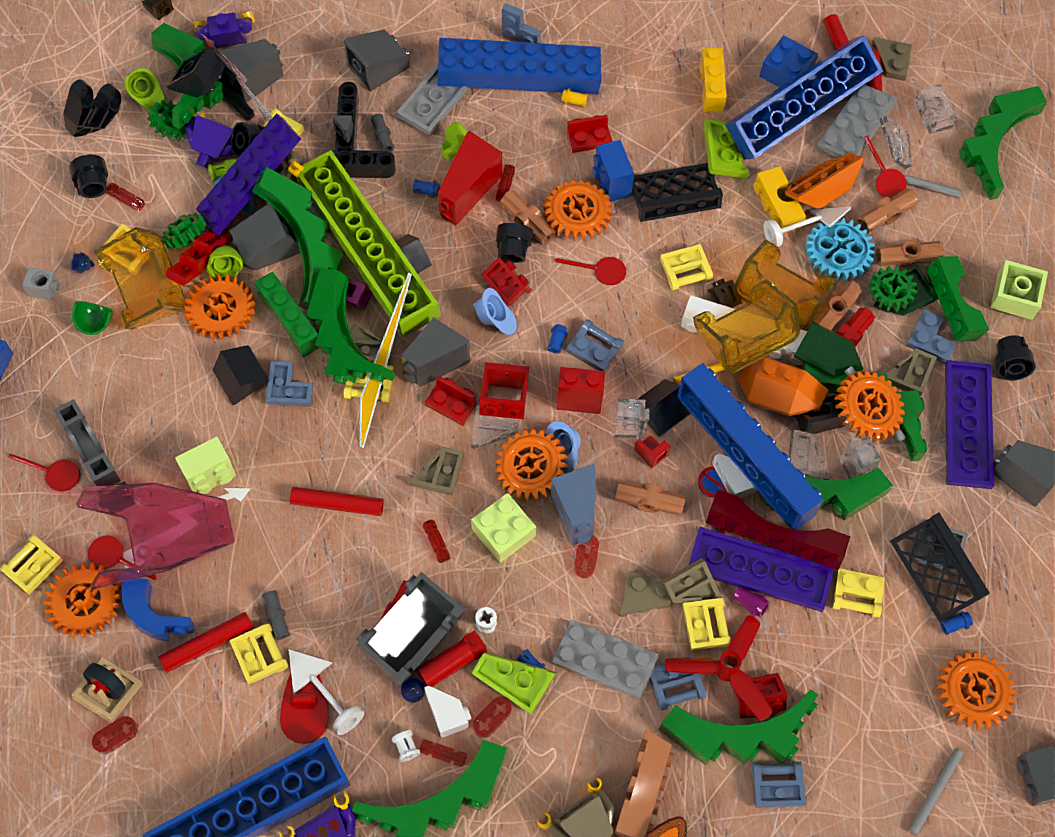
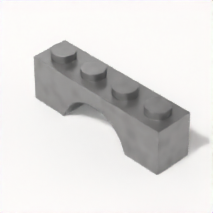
M73 399L54 409L57 418L97 488L104 490L121 481L75 400Z

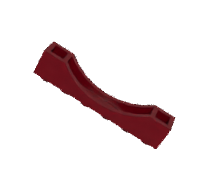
M717 489L706 520L707 524L730 531L736 535L744 536L761 544L769 545L783 552L794 554L835 570H839L850 540V536L829 528L817 531H800L778 526L757 515L739 496Z

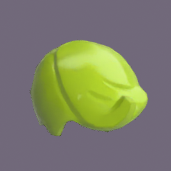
M457 121L446 129L445 143L441 144L443 149L442 157L448 161L450 157L456 156L468 132Z
M224 245L212 252L206 266V272L216 280L218 274L221 275L222 279L227 274L235 277L243 268V260L234 248Z

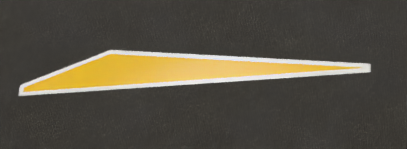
M410 273L407 275L374 361L375 364L384 367L387 366L412 276ZM368 377L360 397V447L362 448L365 446L382 384L371 380L370 377Z

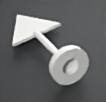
M851 206L809 210L814 217L780 228L775 220H767L763 225L766 240L773 249L782 246V233L819 220L828 227H831L851 209Z
M288 649L294 694L312 681L340 714L333 724L334 731L338 735H343L352 730L362 720L364 711L359 706H352L344 711L316 678L332 662Z

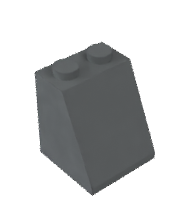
M385 29L349 37L344 40L347 66L370 92L409 68L410 55L405 48H401L396 38Z
M266 39L219 50L248 79L244 84L254 96L283 77V64L279 56L280 50L275 44L269 43ZM215 52L226 64L222 71V78L247 103L251 100V97L237 81L236 77L238 74Z
M269 203L230 230L233 237L232 243L239 250L243 264L256 271L300 254L298 243L290 227Z
M433 317L401 355L404 378L411 384L416 383L422 387L436 380L438 376L442 377L466 365L470 361L469 340Z
M1018 440L1013 446L1008 444L994 461L996 465L994 475L1034 507L1038 505L1055 485V451Z
M1055 745L1026 752L1017 758V769L1024 778L1026 784L1025 794L1031 800L1032 806L1055 802Z

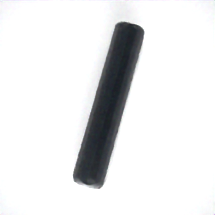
M221 77L218 81L222 83V92L225 99L246 120L255 116L254 110Z

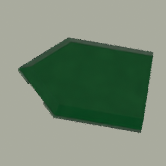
M918 265L906 269V276L912 275L913 279L911 282L917 283L915 287L917 293L913 302L908 304L906 309L900 306L896 312L894 307H891L888 312L904 316L939 300L934 288ZM879 301L874 303L873 307L887 311L885 305L881 308L878 307Z
M815 322L811 324L794 355L795 358L832 377L842 375L850 366L855 371L864 369L853 341Z

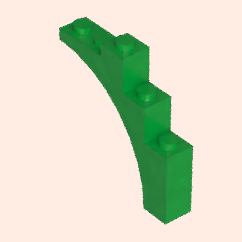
M162 23L151 33L152 48L167 57L177 68H179L182 61L204 49V41L166 23ZM216 81L214 84L215 89L208 95L203 94L199 97H193L183 94L180 101L172 109L173 126L180 129L186 123H189L191 118L197 112H200L203 107L211 110L216 104L220 103L223 98L222 83Z
M1039 86L994 96L988 108L990 115L979 118L974 128L975 137L964 140L959 150L960 159L964 161L966 167L975 166V173L980 177L983 183V190L988 194L990 200L998 198L1004 188L997 160L1001 139L1018 123L1041 114L1047 103Z
M267 167L259 174L252 192L267 201L282 216L298 243L304 271L303 291L298 306L306 310L309 307L320 268L339 271L343 263L341 260L343 252L323 242L328 232L325 230L328 222L308 212L312 204L310 198L313 192Z
M320 268L306 318L313 321L314 326L320 327L315 345L323 349L322 353L330 355L325 374L333 377V382L345 385L346 381L355 383L356 378L365 379L366 376L380 383H383L384 380L393 381L395 372L370 362L360 352L352 339L346 317V293L350 277L338 270Z
M804 363L802 370L807 371L829 390L828 393L842 394L836 390L841 386L840 383L846 379V373L832 377ZM887 373L877 374L878 377L883 375L885 381H888ZM918 390L897 392L896 394H901L902 396L899 401L904 403L901 409L905 411V415L902 416L903 423L899 425L906 436L902 441L907 448L911 462L920 461L927 451L926 441L921 436V422L919 419L925 407L924 400L919 396Z
M880 468L865 475L840 480H825L805 476L806 481L821 493L823 502L819 510L832 503L834 512L839 516L841 515L844 521L887 495L893 486ZM761 495V498L765 505L770 506V504Z
M810 689L799 703L785 713L768 721L751 725H724L709 722L693 716L675 705L661 723L659 730L705 765H707L710 759L713 762L716 761L723 751L719 747H722L743 764H745L748 758L751 761L754 760L761 750L759 747L782 763L786 758L791 760L799 748L795 745L799 738L795 735L804 725L801 719L805 713L810 716L818 704L814 701L818 694Z
M483 740L475 759L466 771L448 788L431 798L414 804L396 807L372 806L355 801L352 812L354 816H357L356 820L363 824L377 823L380 825L379 829L389 833H393L396 830V837H425L430 821L434 822L433 826L444 831H447L448 828L454 829L464 801L468 802L467 806L473 809L481 810L482 807L488 809L507 754V748Z

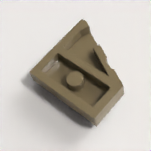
M874 37L872 46L876 47V50L880 52L881 65L885 77L905 81L912 44Z
M348 320V327L356 346L370 362L374 363L383 338L375 336L368 329L364 330L355 325L354 321Z
M915 349L907 358L899 361L895 367L885 373H887L888 380L894 386L906 391L918 390L919 396H921L937 357Z
M442 447L435 454V457L423 466V470L410 480V486L453 496L464 459V452Z
M702 558L661 581L670 601L673 603L722 598L708 566Z
M630 572L620 616L625 617L627 614L644 613L655 608L670 607L671 601L661 582L663 579Z

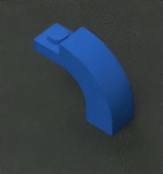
M123 578V605L128 616L141 632L161 641H169L170 632L176 636H185L186 633L194 632V622L190 617L161 616L151 610L152 585L148 579Z

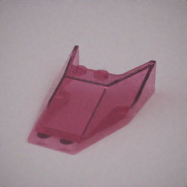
M158 483L84 487L76 502L78 508L124 518L127 522L134 565L129 568L99 571L90 585L91 590L170 571L235 542L226 499Z

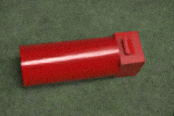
M474 630L464 636L461 641L416 669L417 673L426 687H434L472 661L480 659L483 653L487 652L486 645Z

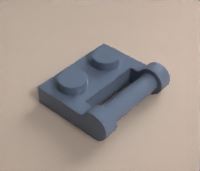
M587 319L568 345L567 352L596 370L605 371L625 341L621 338L616 339L593 325V322ZM589 332L611 345L612 348L609 350L586 335Z
M691 655V656L684 657V658H694V657H693V655ZM664 664L655 666L650 682L660 711L668 709V706L694 698H706V691L700 674L667 672ZM691 682L695 686L694 689L667 697L663 693L664 690Z
M801 762L785 765L751 764L755 808L806 806ZM762 775H794V780L762 781Z

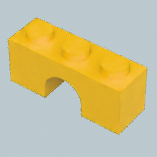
M702 48L700 73L701 79H704L702 94L703 112H724L727 95L723 48Z
M779 166L757 173L753 186L756 194L760 195L762 206L765 211H768L770 219L775 220L780 228L805 220L806 215L797 200L785 202L778 197L785 194L789 183Z

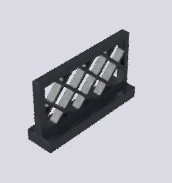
M708 163L634 175L632 193L639 211L640 222L721 208L723 193L721 188H718L713 174H709ZM706 171L707 175L702 178L696 175V173ZM677 175H684L687 178L683 182L675 177ZM659 178H663L667 180V182L664 185L656 182V180ZM691 179L699 182L700 184L697 187H694L688 183ZM644 182L647 185L643 189L637 186L635 183ZM671 182L680 186L677 191L668 187ZM704 185L712 188L711 190H701ZM653 186L659 189V192L654 194L648 191V189ZM685 188L693 193L682 194L681 192ZM663 192L672 195L670 197H661ZM645 195L652 200L641 201V198Z
M939 512L890 540V543L939 622L990 594ZM928 525L934 533L932 542L918 539L920 530ZM917 532V533H916V537H911V536H910V535H912L913 533ZM935 538L938 539V541L940 542V544L934 543V542H935ZM903 539L913 540L912 553L901 551L897 542ZM917 542L931 545L928 558L914 554ZM933 546L945 550L946 557L944 562L931 559ZM904 555L910 556L909 562L907 561ZM913 557L927 561L924 574L912 569ZM948 557L953 564L947 563ZM929 562L943 565L940 578L927 575ZM946 566L956 568L959 573L957 582L943 579ZM917 575L923 577V578H922V582H920V580H919V578L917 577ZM925 578L939 581L936 594L925 590L923 587ZM961 578L963 579L965 584L960 583ZM942 582L956 585L953 598L939 595ZM958 587L969 589L973 598L966 602L957 600ZM930 596H934V597H935L934 603H933V601L931 600ZM938 598L952 601L950 611L943 615L936 608ZM955 602L961 604L953 609Z

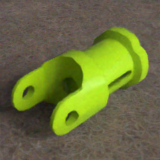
M237 159L225 160V163L213 166L209 164L208 168L213 183L223 177Z

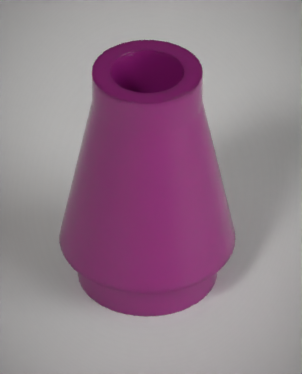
M739 587L733 595V599L738 601L753 617H762L770 603L766 600V596L743 589L742 587Z

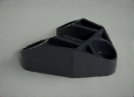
M76 80L70 86L63 112L66 130L74 137H80L105 129L119 112L122 101L119 90L112 84L107 83L101 87L93 100L92 88L84 80Z

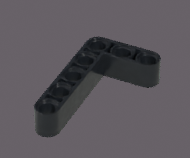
M344 82L339 87L337 116L351 115L353 131L348 143L336 132L334 155L350 178H390L394 176L396 165L393 153L389 151L356 150L359 109L357 86L353 82Z

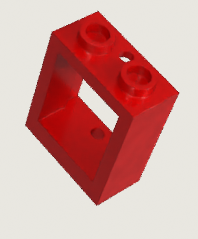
M485 362L479 415L524 420L530 367ZM489 385L522 388L520 401L488 398Z

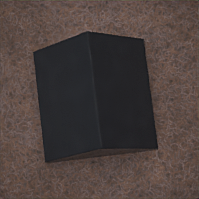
M407 234L395 241L417 274L432 265L419 238Z
M249 345L220 351L213 367V372L232 405L237 404L270 381Z
M666 379L631 403L633 409L658 437L691 414L677 398L680 385Z
M827 396L820 410H812L795 415L802 436L845 427L842 423L847 417H838V414L843 409L835 408L841 402L840 400H835L836 396Z

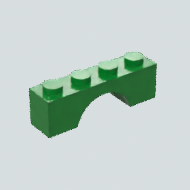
M958 256L937 257L926 267V270L956 342L977 341L989 328L982 311L971 307L959 292V280L965 275Z
M272 271L256 280L254 283L259 297L269 310L271 309L287 331L291 342L301 356L304 358L319 349L315 345L318 333L275 273Z

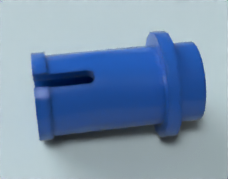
M414 180L413 193L428 194L431 197L438 196L440 184L436 181Z
M556 324L551 328L552 335L547 349L552 353L559 354L564 337H567L568 332L565 326Z
M961 611L957 616L941 620L940 625L944 634L949 635L963 628L969 629L973 625V620L969 612L964 613Z
M528 649L523 651L524 656L520 654L517 658L519 662L545 669V664L540 663Z

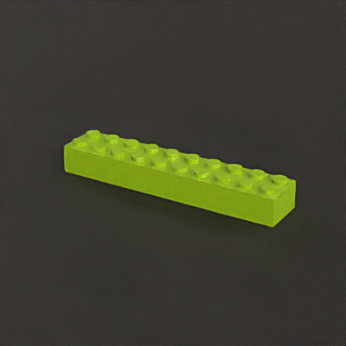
M330 150L303 164L304 169L297 177L298 184L313 192L310 198L313 206L321 218L328 222L327 227L390 319L408 273L412 274L397 326L401 336L405 337L425 326L433 317L436 319L441 317L438 302L334 153Z

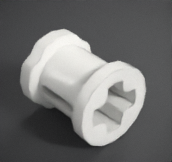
M490 607L479 609L475 617L476 628L479 632L490 634L497 625L496 612ZM486 617L487 620H490V623L486 624L485 621H482V618Z
M411 730L401 732L392 737V742L396 743L401 755L399 757L400 762L412 760L421 754L420 750L415 747L411 737L413 735Z

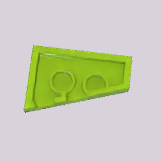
M706 119L703 124L709 174L748 179L750 172L748 168L745 169L743 166L742 155L737 153L735 149V141L725 125L726 122Z
M488 652L483 653L472 671L474 676L530 714L534 712L558 673Z

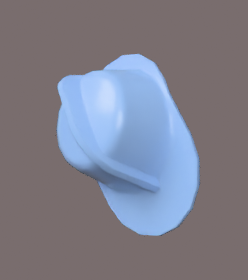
M492 288L484 290L482 298L473 304L478 319L484 325L496 326L506 335L515 333L517 322L512 311L504 303L497 291Z
M562 421L552 422L546 429L545 437L552 433L554 435L552 441L559 439L560 444L558 446L565 447V451L561 454L567 455L568 459L562 462L566 463L568 468L561 469V471L566 474L575 469L578 457L577 450L580 447L581 438L577 430L571 425Z

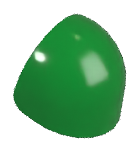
M76 301L72 310V321L80 332L86 335H96L101 333L110 324L114 311L98 304Z

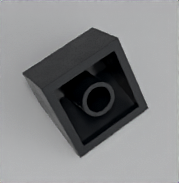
M209 46L182 61L166 87L169 90L193 97H199L203 94L208 95L215 89L214 84L223 76L222 71L226 64Z

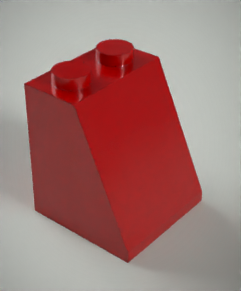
M560 367L556 410L600 414L605 371Z

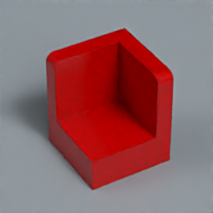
M650 435L643 441L638 439L635 442L634 450L651 468H654L669 455L671 446L665 440L659 444Z

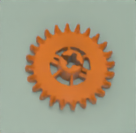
M571 179L570 184L567 181H563V186L556 185V190H550V195L546 197V203L544 204V217H547L546 222L548 224L553 222L551 225L552 229L558 227V236L565 231V239H568L569 235L573 234L574 241H576L578 235H581L582 240L585 241L587 233L593 239L594 231L600 235V227L606 230L607 223L611 222L610 216L613 214L611 209L612 203L609 201V195H604L605 190H598V184L591 186V181L583 183V179H579L578 183ZM567 200H569L570 202L569 205H565L564 203ZM587 200L590 201L593 207H588Z
M218 274L217 281H214L209 276L208 284L201 279L202 287L200 288L194 284L196 293L188 291L191 299L185 298V303L188 306H184V311L186 312L185 318L189 320V326L194 327L196 333L201 332L203 337L210 334L211 339H214L216 335L220 339H223L224 335L231 338L232 332L239 334V328L246 329L245 323L252 322L250 316L255 315L254 308L256 303L253 301L255 296L251 293V288L249 286L246 287L244 281H241L238 285L239 281L236 276L231 282L228 274L224 281H222L220 274ZM234 302L236 303V309L230 307ZM205 307L210 308V309L205 313ZM213 315L214 317L218 318L219 321L213 320L209 317Z
M864 370L862 373L856 371L854 374H849L836 390L842 393L835 397V400L842 401L835 406V408L843 409L838 414V417H847L842 425L851 423L852 425L848 432L858 429L856 437H860L865 433L864 441L869 440L872 436L873 442L878 441L879 438L881 441H884L887 437H892L900 429L899 425L903 423L902 416L905 415V411L901 408L904 406V403L899 401L902 396L901 394H896L897 387H891L892 382L890 380L885 381L883 375L878 377L874 371L872 373H869L867 370ZM869 390L871 393L867 395L865 391ZM883 407H885L884 415L880 413Z
M533 428L531 433L524 429L523 435L515 432V439L507 437L509 444H501L504 451H497L496 453L501 458L494 461L496 465H500L495 469V473L501 474L498 476L497 481H504L502 489L506 490L510 487L508 491L510 496L516 492V497L520 500L524 494L525 499L529 501L531 494H533L534 498L538 501L539 493H542L547 498V489L551 490V479L565 474L561 469H567L568 465L562 461L567 460L568 456L561 454L565 451V447L558 446L560 444L559 439L552 441L554 437L552 433L545 437V430H541L537 434L536 428ZM530 449L529 453L523 456L520 455L524 450ZM534 449H538L543 453L536 455ZM518 457L520 458V464L515 466V461ZM547 461L546 469L543 470L542 463ZM533 462L534 467L530 469V463ZM525 472L528 478L524 479L519 475Z
M82 562L80 570L72 564L71 573L63 568L65 577L62 578L55 575L58 584L49 582V586L53 591H45V595L51 598V600H44L43 603L51 608L45 609L44 612L46 615H53L48 618V621L56 623L54 628L56 630L62 629L63 635H67L71 631L73 638L79 632L81 637L85 638L88 631L92 636L96 634L97 628L104 631L103 624L111 625L112 622L109 618L117 617L118 614L114 610L122 607L120 603H117V601L122 599V594L118 593L122 587L121 585H116L118 578L115 576L111 578V570H107L104 574L105 568L103 565H100L96 571V565L91 562L89 569ZM99 592H100V596H101V600H100V601L95 599V596H96ZM68 600L73 604L69 609L67 606ZM95 604L99 605L94 612L89 614V611L94 608ZM79 612H85V614H86V616H76V615H77Z
M967 651L963 653V657L956 654L954 660L949 659L946 662L949 667L944 666L941 668V672H944L946 675H939L937 677V680L944 682L936 687L937 690L944 691V693L938 696V699L947 700L942 708H952L948 714L949 717L956 713L958 714L956 723L966 719V728L970 727L973 722L975 723L976 730L981 728L982 723L985 725V729H989L991 721L994 726H998L1000 724L999 718L1005 721L1007 720L1006 713L1010 714L1013 712L1010 705L1016 704V700L1011 696L1016 695L1017 691L1010 687L1015 684V681L1008 680L1011 673L1009 671L1003 672L1005 665H996L997 659L995 657L990 661L988 660L987 653L980 657L977 651L973 652L972 657ZM978 673L984 675L987 679L979 678ZM965 675L968 676V683L961 682ZM989 680L993 685L994 693L990 692V687L987 683ZM985 697H993L990 704L987 705Z

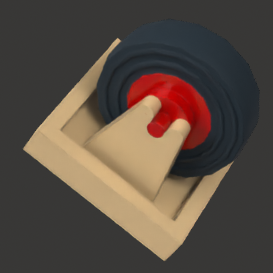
M102 657L97 664L91 663L83 673L85 679L71 696L73 700L113 723L141 688L142 681Z

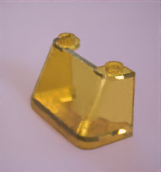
M135 227L95 250L99 267L113 273L126 309L120 312V322L125 329H136L179 313L185 309L184 306H188L185 302L186 297L181 285L165 277L166 270L173 265L161 237L156 232Z
M765 239L747 258L735 282L738 294L742 301L780 323L807 331L840 281L829 275H820L814 283L779 264L778 260L781 255L779 248Z
M767 279L756 284L751 289L750 302L716 320L715 316L709 311L702 312L693 317L696 330L721 366L729 373H735L794 342L800 334L797 304Z

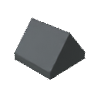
M334 116V130L348 143L353 131L352 116Z

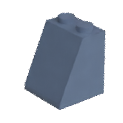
M595 464L551 479V500L572 546L585 544L593 538Z

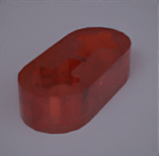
M594 535L590 541H592L591 545L595 547L590 548L589 554L585 553V545L578 544L574 571L580 578H589L595 571L599 541ZM584 559H588V567H591L586 572H583L582 568L578 566L583 565Z
M502 696L496 697L478 714L473 722V729L477 736L481 738L491 736L507 720L512 710L509 699ZM496 704L500 706L506 705L505 713L500 711L496 716L493 715L497 710ZM491 718L492 720L488 724L489 730L483 729L480 731L479 722L485 723Z
M120 717L94 734L92 746L101 754L111 753L136 736L138 725L131 717ZM124 723L131 725L129 727L130 732L127 734L122 731ZM102 737L109 739L107 741L108 746L105 748L102 745L98 746L101 744L100 739Z

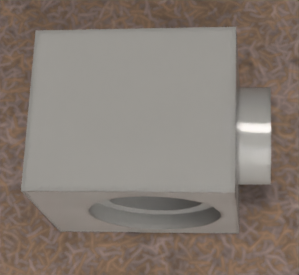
M29 267L22 287L29 297L53 301L55 294L60 290V281L54 271Z

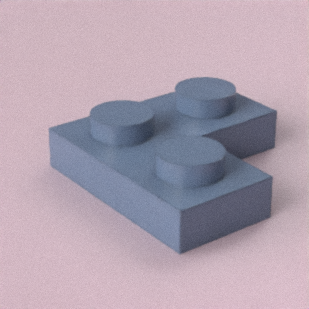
M505 3L502 8V35L519 42L541 43V31L523 24V10Z
M924 309L906 346L913 350L919 349L936 356L937 361L945 364L950 359L957 343L937 335L944 317Z
M271 361L266 403L267 405L311 407L313 383L292 382L293 362Z

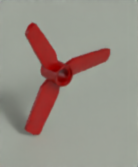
M751 615L745 618L730 642L728 651L722 653L720 660L712 658L665 659L664 667L667 672L717 673L721 680L730 682L731 688L758 721L767 719L773 712L749 675L739 670L742 660L745 659L760 627V622Z

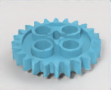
M842 218L841 223L837 221L831 227L818 223L817 228H813L811 234L808 235L805 245L807 249L805 256H810L808 263H815L813 270L819 268V275L821 276L826 273L828 280L831 276L835 277V282L839 280V277H842L843 281L846 282L848 276L855 280L857 275L862 277L864 271H868L874 260L875 251L873 249L875 244L870 243L872 236L866 237L867 229L860 231L861 224L854 227L853 220L847 224L845 218Z

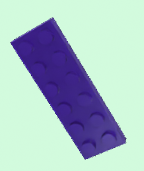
M276 113L197 206L196 210L214 233L220 235L255 194L252 191L259 174L267 167L274 171L301 140L300 136L279 114Z
M947 360L945 363L946 485L992 489L994 487L991 364Z
M699 527L689 565L702 558L705 560L714 580L823 612L834 571L833 568H828L822 564L790 553Z

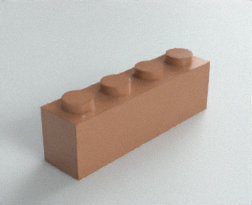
M647 730L639 747L614 835L618 837H644L653 829L654 825L650 824L652 814L657 815L661 802L656 799L658 791H664L667 777L663 776L665 767L670 768L674 753L670 752L672 744Z

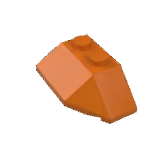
M848 152L843 154V157H836L823 162L790 182L785 195L818 209L825 207L829 202L842 196L852 188L863 163V157Z
M768 358L747 362L738 378V383L749 403L787 416L820 410L829 392L825 386L807 371Z

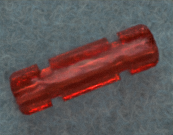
M506 164L503 168L498 186L499 189L496 193V200L500 202L505 193L510 191L512 177L515 173L513 165Z
M110 183L107 187L109 195L116 197V199L128 206H132L133 209L141 211L145 206L143 199L135 197L134 194L122 187L119 188V185Z
M431 519L424 522L423 528L428 535L439 563L447 562L450 560V554L448 549H445L446 545L439 530H437L435 521Z
M426 739L422 741L419 748L421 754L427 756L432 754L431 757L448 763L452 761L454 765L463 767L467 759L465 752L459 750L454 752L455 749L438 743L433 745L432 741Z

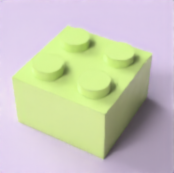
M1005 260L997 275L990 308L1033 320L1041 308L1048 271Z
M218 437L175 457L195 497L209 493L212 488L220 484L229 483L236 476L230 459Z
M508 493L471 519L472 530L499 563L536 537L537 527Z

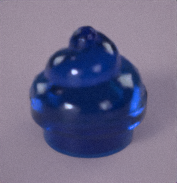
M84 252L73 254L71 270H75L76 273L82 274L95 266L94 262Z
M410 678L401 687L402 696L406 701L416 703L424 697L425 686L421 680Z

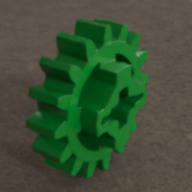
M161 100L160 104L155 102L148 113L147 119L151 121L149 126L156 128L155 133H162V138L169 136L171 141L174 137L178 141L182 137L186 139L185 129L188 123L180 129L172 124V109L176 106L172 100L169 103H166L164 100Z
M200 213L188 214L187 216L182 215L174 222L169 223L167 226L168 230L163 232L161 239L167 248L173 249L176 247L178 249L180 246L185 247L201 235L200 232L205 230L204 227L207 224Z
M887 266L885 271L880 268L878 273L873 274L868 286L871 288L869 295H874L873 302H880L879 308L885 305L887 311L894 307V310L897 312L900 306L906 309L908 304L913 302L917 290H915L917 283L911 282L913 279L912 275L906 276L907 270L900 272L898 266H896L895 270Z

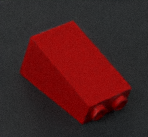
M470 130L467 132L438 191L439 215L444 221L451 222L455 226L502 176V152Z

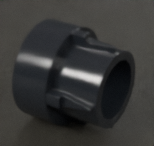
M245 122L237 123L231 134L233 154L239 158L265 126Z
M93 154L82 155L72 160L69 169L78 195L85 198L101 197L107 191L108 171L105 160L101 156Z
M517 223L499 224L496 233L498 257L505 261L509 259L512 263L524 262L527 248L532 245L533 229Z
M1011 335L999 339L996 345L998 354L995 357L998 376L1004 380L1014 381L1031 375L1036 365L1033 353L1029 349L1028 344H1026L1024 337Z

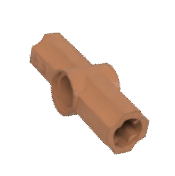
M907 188L891 198L885 197L881 199L873 209L858 217L857 222L861 224L860 229L862 231L867 229V233H870L885 223L889 225L895 222L903 212L917 205V194L913 189Z
M514 190L504 194L500 204L514 217L517 224L532 228L533 236L542 245L552 241L556 231L542 218L541 212L534 204H528Z
M908 240L901 245L877 247L876 261L879 266L901 264L905 267H911L916 262L934 261L937 257H943L944 247L940 241L918 243L915 240Z
M847 281L836 296L830 299L827 307L814 322L832 331L843 320L847 311L862 294L863 290L860 288V285L854 281Z
M621 480L618 482L615 501L636 505L645 512L655 513L662 511L679 516L682 515L686 498L685 495L664 491L655 484L646 483L638 485Z

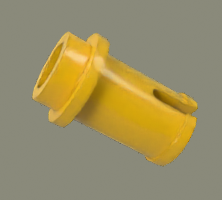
M569 88L568 90L564 89L562 102H565L566 105L571 103L585 107L588 94L573 92Z

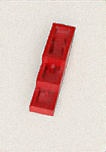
M225 228L218 235L210 229L195 238L193 247L180 254L179 262L166 270L165 277L185 286L206 269L209 257L216 248L229 245L233 239L230 230Z

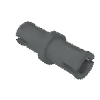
M374 114L370 120L375 129V138L379 140L382 151L392 152L395 147L390 137V129L386 127L382 114Z
M272 590L264 593L262 597L268 611L266 616L268 621H271L275 639L281 640L289 637L290 632L284 618L286 613L281 608L277 591Z

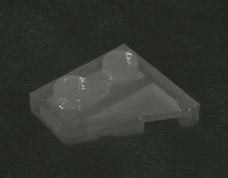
M887 115L880 118L893 161L904 169L912 167L909 132Z
M476 405L471 448L475 449L515 435V432H519L520 419L479 415V406Z
M794 429L791 432L789 449L791 464L797 470L802 471L807 477L831 480V474H827L823 463L825 458L819 449L816 434Z

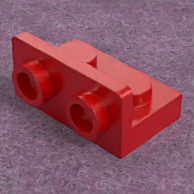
M595 115L590 118L574 119L567 122V136L572 153L594 150L598 145L612 142L607 115Z
M498 257L481 276L497 291L503 301L511 306L525 291L530 293L532 289L528 286L529 280L523 274L518 275L515 272L517 267L509 259L505 261Z
M438 376L436 386L426 399L425 406L463 426L477 406V399L474 392L470 389H463L457 386L453 380Z
M779 673L751 678L771 707L772 713H778L787 709V692ZM733 690L739 705L740 718L755 717Z

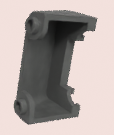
M422 572L417 577L413 575L404 585L407 587L405 594L375 628H372L370 631L365 629L356 639L359 641L357 647L399 688L407 682L416 669L420 667L457 624L465 611V608Z

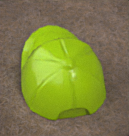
M137 68L126 76L125 88L128 94L143 108L150 111L155 102L160 104L161 100L165 101L164 93L156 77L148 69Z

